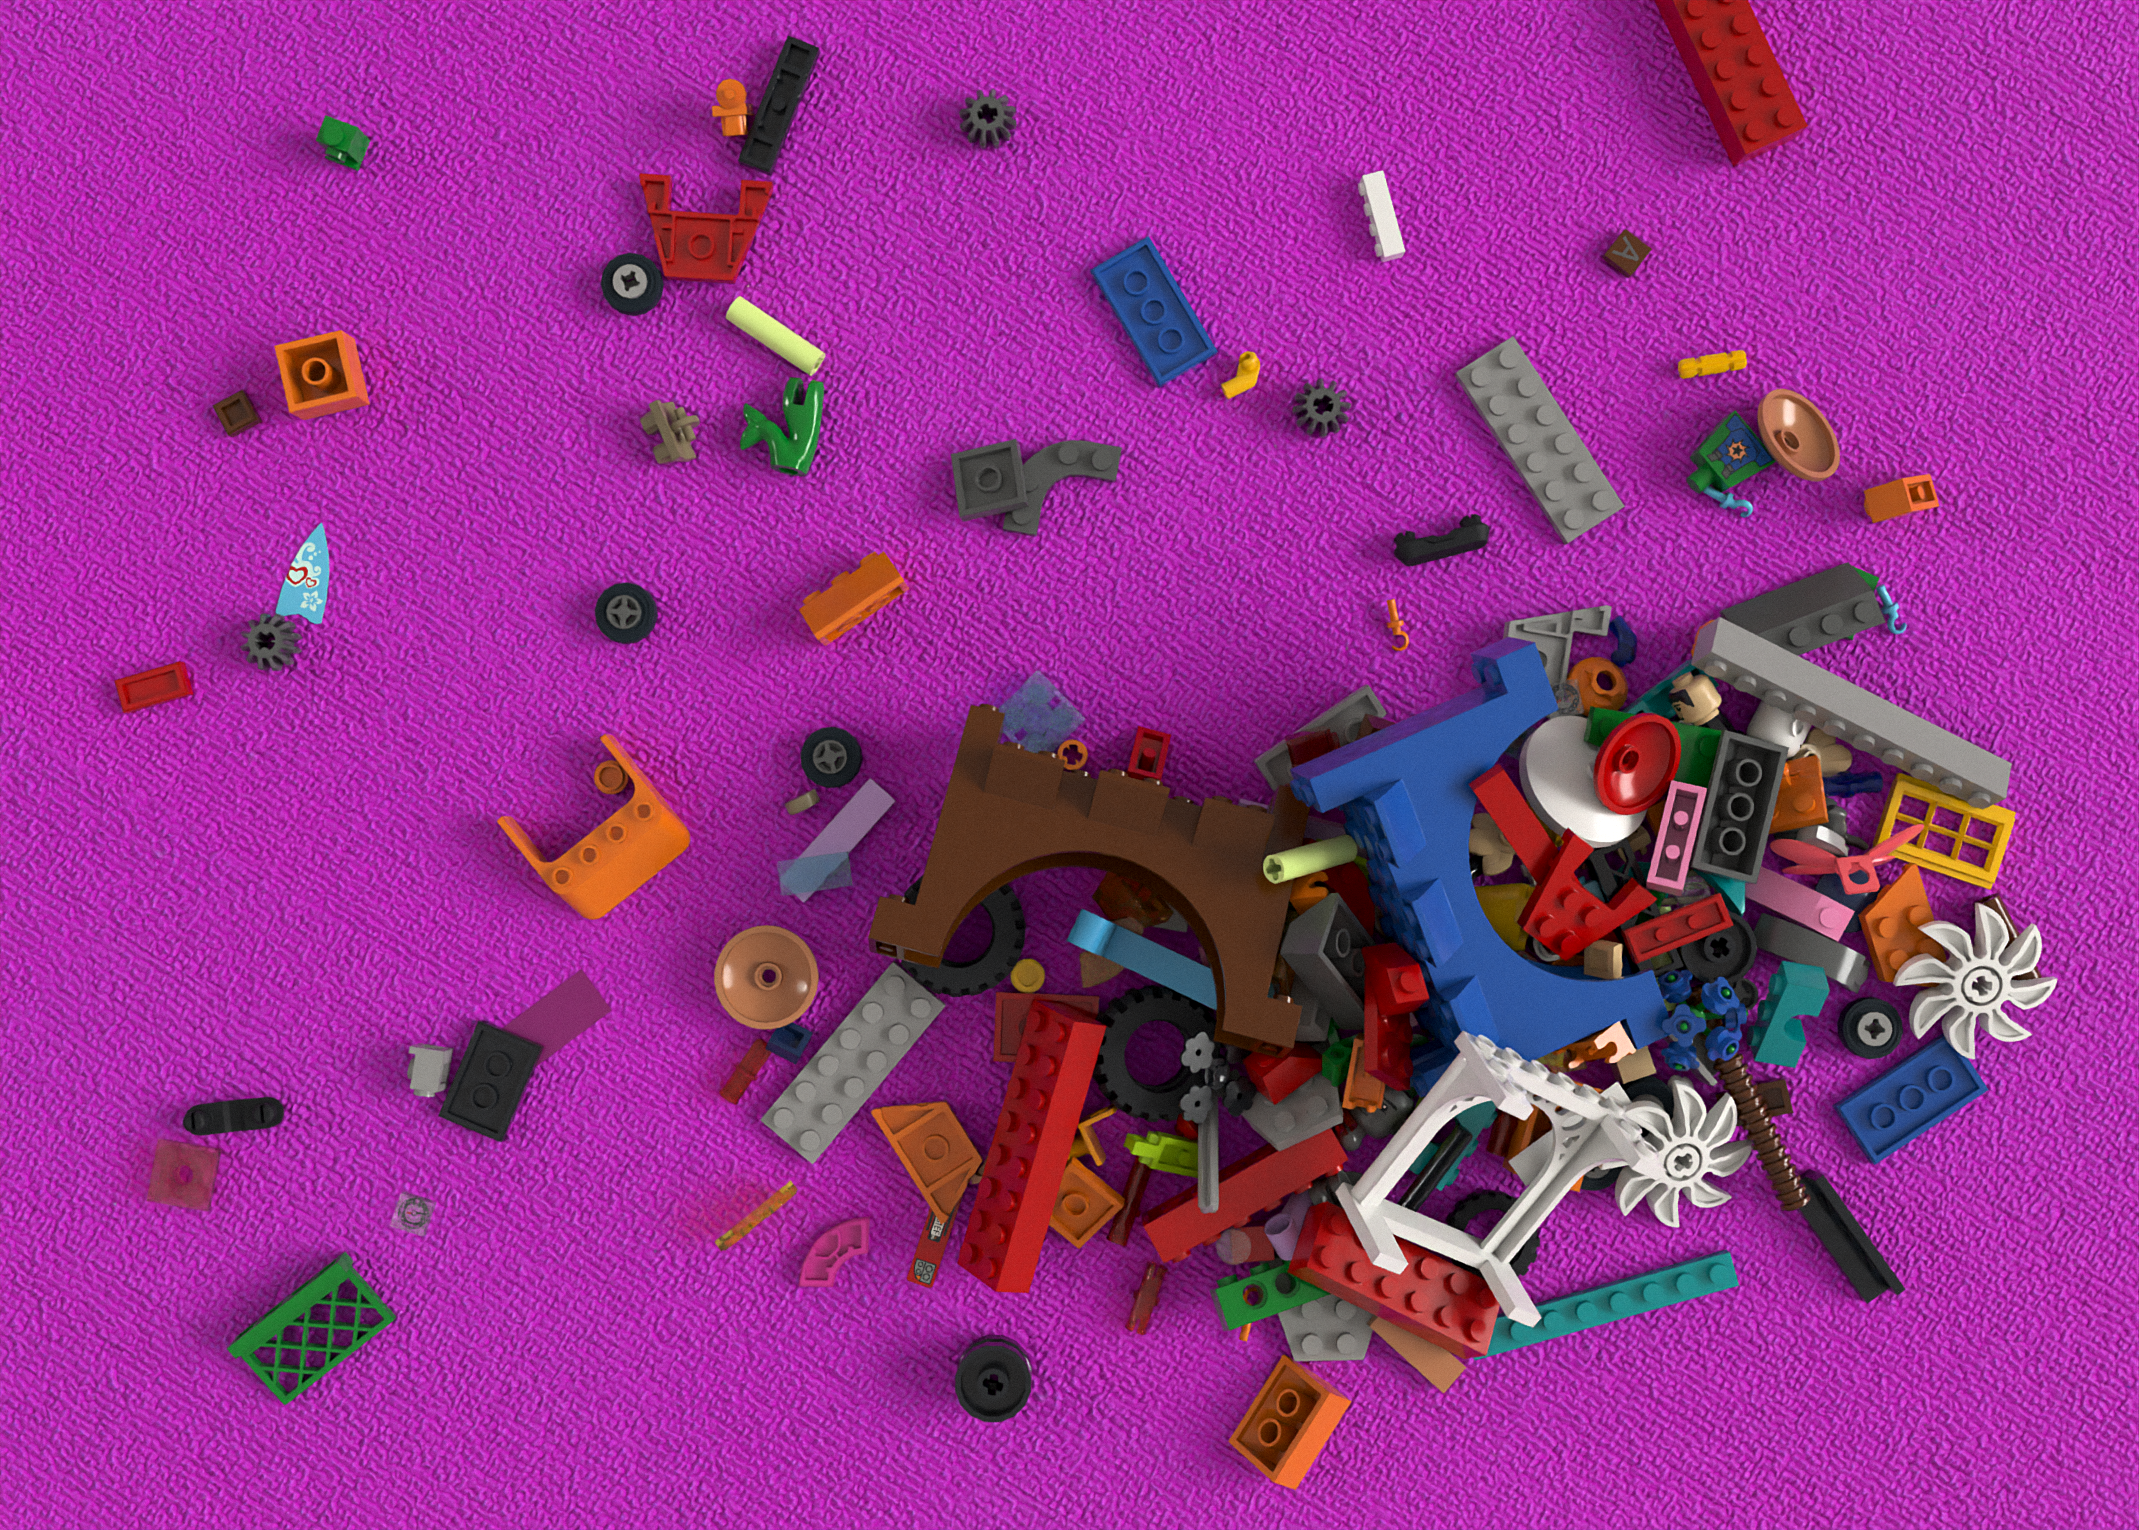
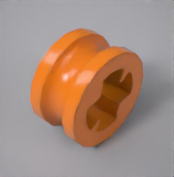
M1067 740L1060 745L1057 755L1059 759L1065 760L1064 768L1072 770L1080 769L1085 765L1088 752L1082 742ZM1070 745L1077 746L1078 753L1083 754L1080 762L1075 760V765L1068 764L1067 757L1062 756L1065 748L1070 750Z

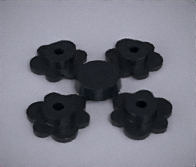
M1199 1031L1193 1038H1187L1183 1044L1184 1050L1180 1053V1063L1188 1066V1069L1193 1073L1198 1072L1202 1068L1201 1079L1206 1085L1197 1086L1192 1084L1188 1088V1093L1181 1095L1178 1105L1183 1110L1182 1118L1186 1121L1192 1120L1198 1124L1202 1123L1206 1119L1207 1112L1213 1108V1101L1210 1099L1212 1096L1211 1089H1219L1223 1086L1225 1096L1222 1099V1104L1228 1108L1230 1115L1237 1117L1242 1114L1243 1110H1249L1253 1104L1252 1098L1257 1091L1256 1086L1248 1082V1079L1244 1076L1238 1077L1236 1081H1228L1230 1076V1066L1228 1063L1235 1064L1238 1062L1244 1064L1243 1060L1252 1054L1253 1051L1223 1044L1224 1048L1227 1049L1225 1052L1226 1060L1213 1058L1211 1053L1215 1049V1044L1209 1041V1037L1205 1032Z

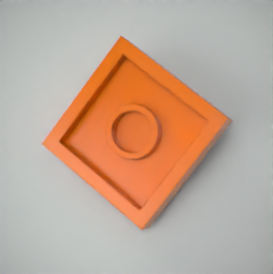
M1817 755L1786 761L1769 834L1829 822L1821 765Z
M1072 1156L1066 1163L1049 1225L1080 1249L1124 1206L1125 1198Z

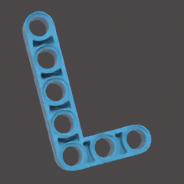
M1081 908L1067 938L1068 942L1091 953L1105 957L1216 1010L1215 985L1210 968Z

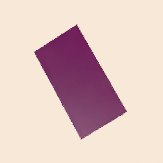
M581 969L503 1027V1029L544 1046L536 1065L538 1066L609 1013L611 1008Z

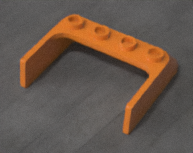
M606 733L600 737V740L633 780L635 787L634 795L626 805L560 858L553 862H548L512 816H501L497 820L498 824L546 884L581 916L590 920L599 919L609 913L681 855L689 847L691 841L690 832L616 738Z

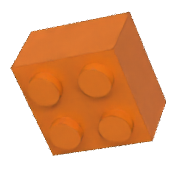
M338 330L274 346L289 413L302 420H308L370 405L355 339L344 331Z

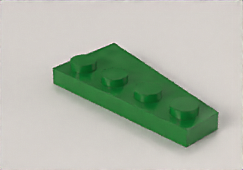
M1590 706L1583 740L1600 748L1605 738L1616 726L1636 714ZM1670 721L1677 729L1681 742L1680 763L1673 781L1708 789L1722 730Z

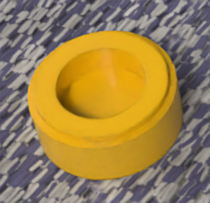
M1025 958L1018 961L1011 971V982L1020 992L1033 993L1044 983V968L1034 959Z

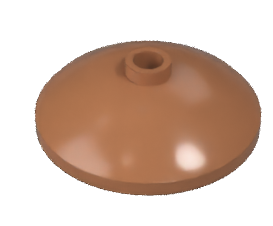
M1775 389L1762 398L1758 406L1757 424L1761 439L1771 457L1790 474L1808 481H1823L1834 474L1840 462L1839 445L1833 429L1819 409L1804 396L1788 389Z
M773 925L752 927L734 936L721 951L714 972L717 996L729 1015L746 1026L765 1030L786 1026L802 1016L813 1002L819 982L817 962L807 943L794 932ZM767 969L773 970L776 974L773 982H768L764 978V973Z

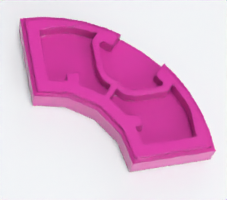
M870 1216L843 1221L822 1234L804 1259L798 1286L833 1287L837 1271L845 1261L855 1255L868 1253Z

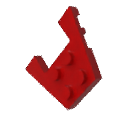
M640 173L639 179L643 188L647 210L650 215L666 279L735 284L773 193V183L770 181L741 180L740 205L737 215L670 211L672 194L671 176Z
M1569 827L1561 837L1564 843L1558 855L1554 859L1550 858L1548 862L1551 868L1542 885L1536 884L1517 920V923L1524 931L1565 961L1657 900L1649 890L1631 878L1609 903H1604L1570 877L1595 849Z

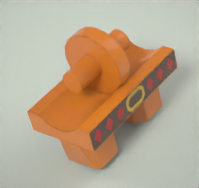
M735 79L723 80L718 85L716 97L721 106H712L713 117L721 118L723 136L748 135L747 115H754L753 104L745 103L747 95L745 87Z

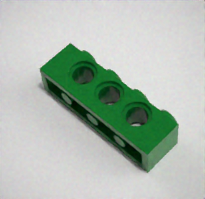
M1282 1260V1265L1270 1268L1268 1262L1249 1269L1251 1276L1239 1280L1236 1274L1216 1280L1217 1288L1210 1290L1223 1331L1233 1330L1325 1297L1331 1293L1288 1273L1291 1260ZM1279 1274L1286 1275L1290 1280V1289L1285 1294L1280 1293L1275 1285ZM1248 1285L1255 1287L1258 1292V1300L1252 1306L1243 1299V1291Z

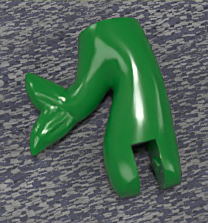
M790 377L783 392L782 407L789 430V438H787L778 425L768 420L760 411L745 403L743 415L748 426L741 436V450H745L765 440L769 447L770 466L773 470L792 476H806L813 461L820 434L824 383L816 380L810 381L804 405H801L803 395L802 379Z

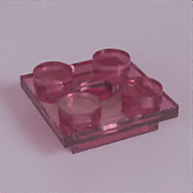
M162 1138L158 1139L147 1201L210 1211L221 1149ZM182 1165L190 1167L193 1172V1179L190 1183L184 1182L180 1177L179 1171Z

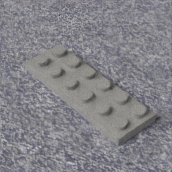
M1514 336L1455 373V378L1564 545L1625 507Z
M893 961L762 1117L761 1121L811 1164H814L943 1010L946 1004L925 986L917 983L913 976Z

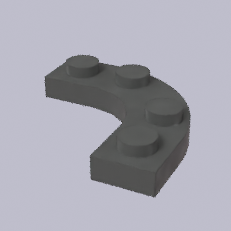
M1070 440L1052 444L1038 451L1023 465L1029 507L1007 511L1003 531L1037 537L1042 504L1047 492L1058 481L1068 477H1085L1115 483L1122 447L1089 441Z

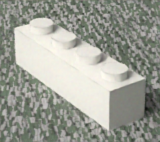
M1382 170L1363 175L1358 184L1360 196H1364V212L1371 221L1369 230L1371 236H1375L1377 243L1375 244L1376 255L1381 258L1382 262L1401 258L1405 253V248L1384 172Z

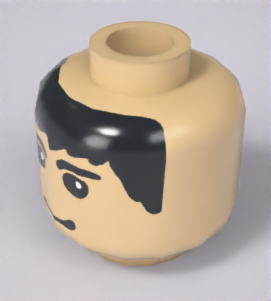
M1687 672L1672 682L1674 688L1668 694V701L1683 723H1693L1694 726H1699L1719 714L1718 707L1722 699L1708 676L1704 674L1693 676L1691 672Z

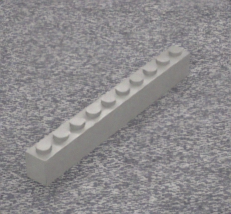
M1718 617L1699 630L1691 665L1703 670L1707 675L1719 678L1733 685L1737 690L1747 692L1763 700L1767 705L1777 707L1793 715L1797 720L1807 722L1823 730L1827 735L1842 739L1852 744L1854 748L1866 751L1880 758L1884 763L1894 765L1910 773L1912 777L1924 780L1938 787L1942 792L1952 794L1968 802L1969 805L1975 808L1984 809L2006 799L2012 763L1721 617Z

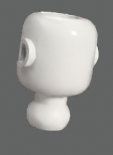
M1762 700L1747 727L1746 735L1789 747L1786 758L1789 759L1799 751L1812 725L1797 720L1793 715L1777 707L1769 706Z

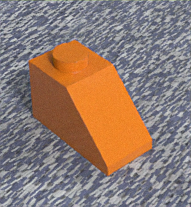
M1930 474L1901 478L1863 490L1865 494L1864 508L1873 523L1895 519L1939 506Z

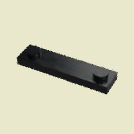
M787 36L739 156V164L766 175H772L820 55L819 47Z

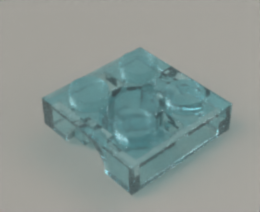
M1039 670L1011 698L998 708L999 712L1005 713L1003 733L1012 742L1022 745L1024 750L1038 753L1041 750L1053 752L1086 720ZM1056 696L1061 702L1052 710L1047 703ZM1024 728L1029 733L1019 741L1014 735Z

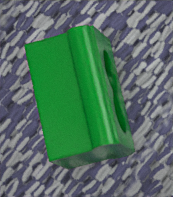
M1334 1042L1322 1054V1076L1330 1080L1333 1087L1339 1086L1347 1078L1352 1048H1345L1338 1042Z

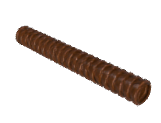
M1705 983L1692 987V993L1686 999L1687 1005L1697 1006L1702 1003V986ZM1721 1019L1705 1020L1706 1027L1711 1031L1716 1027L1723 1026ZM1701 1033L1699 1038L1706 1041L1707 1036ZM1736 1052L1728 1061L1717 1058L1714 1060L1713 1068L1719 1070L1718 1078L1719 1080H1724L1722 1087L1724 1090L1729 1091V1095L1735 1102L1739 1112L1737 1118L1744 1122L1741 1125L1742 1129L1748 1131L1746 1137L1748 1140L1753 1141L1751 1147L1758 1152L1756 1154L1757 1160H1762L1763 1162L1761 1168L1767 1171L1766 1179L1772 1181L1770 1187L1773 1191L1776 1190L1777 1192L1775 1195L1776 1200L1782 1202L1780 1204L1781 1210L1793 1211L1809 1203L1811 1197L1809 1194L1804 1193L1806 1186L1805 1184H1800L1801 1176L1794 1172L1796 1165L1790 1163L1792 1157L1789 1153H1785L1787 1147L1784 1143L1781 1144L1780 1142L1782 1139L1781 1134H1776L1775 1132L1777 1126L1770 1121L1773 1118L1772 1115L1765 1111L1768 1108L1767 1105L1761 1103L1763 1096L1756 1092L1758 1089L1757 1084H1752L1751 1082L1753 1075L1747 1073L1746 1070L1749 1067L1746 1063H1742L1743 1055Z

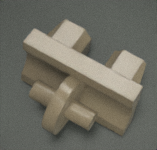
M656 400L650 403L651 411L640 418V422L648 435H656L660 432L664 440L661 444L653 447V453L659 464H669L676 461L689 462L697 458L690 442L696 440L693 429L700 424L698 416H687L684 407L676 409L674 402L661 403L660 400Z

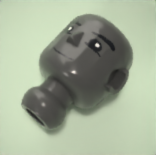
M1386 1085L1381 1109L1377 1108L1372 1113L1367 1112V1108L1358 1106L1354 1109H1347L1350 1116L1343 1120L1342 1123L1334 1126L1332 1131L1339 1143L1347 1151H1355L1360 1147L1362 1139L1367 1134L1374 1139H1384L1390 1134L1395 1135L1409 1115L1413 1113L1415 1108L1414 1101L1406 1090L1396 1091Z

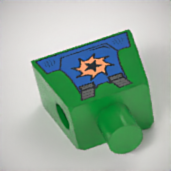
M1735 410L1725 416L1691 454L1690 459L1698 469L1690 474L1686 481L1691 489L1698 494L1709 485H1712L1719 492H1723L1776 461Z

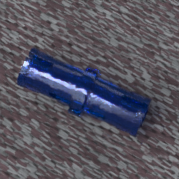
M1843 771L1839 772L1836 776L1822 777L1825 797L1840 796L1841 798H1852L1855 794L1878 793L1883 788V778L1878 771L1858 774Z

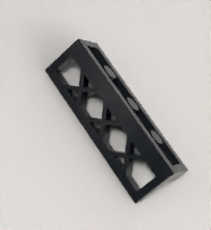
M1627 837L1617 844L1595 849L1584 860L1591 879L1597 880L1605 903H1609L1623 888L1625 880L1629 881L1633 878L1628 876L1629 869H1631L1634 876L1633 879L1646 888L1647 882ZM1618 848L1622 849L1627 860L1622 873L1609 867L1604 854ZM1613 875L1620 877L1618 884L1616 883ZM1655 902L1647 907L1648 910L1644 909L1641 911L1652 918L1661 915ZM1639 913L1614 929L1617 938L1624 945L1625 950L1623 952L1627 957L1633 974L1650 968L1653 970L1655 978L1683 967L1676 948L1667 952L1671 963L1654 969L1650 959L1633 964L1620 931L1634 926Z
M1808 1169L1801 1174L1799 1182L1800 1184H1805L1806 1190L1804 1193L1809 1194L1811 1200L1808 1204L1797 1210L1861 1300L1868 1304L1886 1290L1896 1295L1906 1290L1826 1177L1812 1169Z

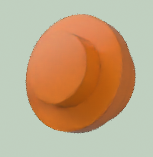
M604 761L594 772L596 787L606 794L620 793L626 788L629 781L628 773L618 761Z

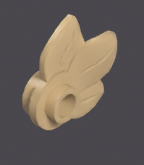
M1815 727L1809 732L1805 743L1802 744L1796 755L1789 758L1788 761L1817 755L1821 765L1824 792H1829L1833 789V775L1845 772L1850 767L1853 757L1847 748L1835 744V736L1827 735L1823 730Z
M1488 813L1473 815L1471 825L1474 829L1470 830L1469 853L1483 856L1482 872L1484 876H1492L1506 871L1510 868L1513 855H1516V852L1504 838L1502 832Z

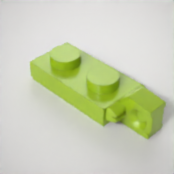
M1148 1131L1147 1137L1131 1133L1127 1134L1123 1146L1128 1148L1131 1154L1138 1155V1160L1149 1168L1198 1178V1140L1194 1141L1186 1137L1159 1131Z

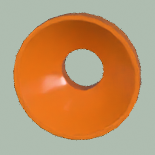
M1602 657L1586 658L1574 665L1567 675L1566 683L1574 686L1579 693L1580 700L1576 709L1587 717L1590 706L1618 711L1627 699L1628 683L1622 670L1608 659ZM1599 673H1604L1611 678L1613 686L1610 691L1603 690L1598 686L1596 678ZM1566 690L1571 694V696L1568 697V699L1571 701L1572 704L1573 694L1569 690Z

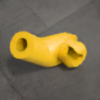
M1246 351L1242 353L1239 357L1236 377L1221 384V389L1227 400L1256 385L1260 371V361L1254 352Z

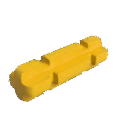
M1743 350L1730 351L1728 355L1724 352L1699 356L1696 360L1694 357L1682 359L1678 362L1679 376L1685 379L1692 378L1697 374L1704 376L1723 373L1729 369L1730 371L1742 370L1747 366L1746 353Z

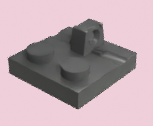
M1016 439L951 454L959 517L963 522L1029 507L1020 444Z

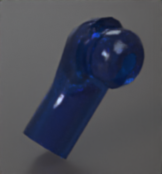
M1619 615L1609 622L1608 628L1618 640V649L1611 654V659L1613 663L1621 668L1626 666L1627 663L1632 664L1636 659L1637 636L1623 617Z

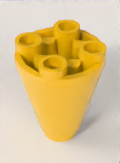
M1527 883L1474 886L1482 910L1495 932L1514 952H1518V950L1525 951L1529 934L1519 926L1517 920L1535 887H1531Z

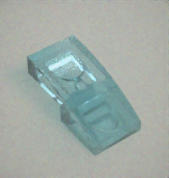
M848 851L777 862L781 896L853 886Z

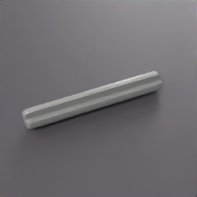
M1212 1090L1210 1098L1213 1101V1108L1207 1112L1206 1119L1198 1124V1207L1204 1214L1209 1212L1215 1213L1219 1208L1218 1097L1214 1090Z

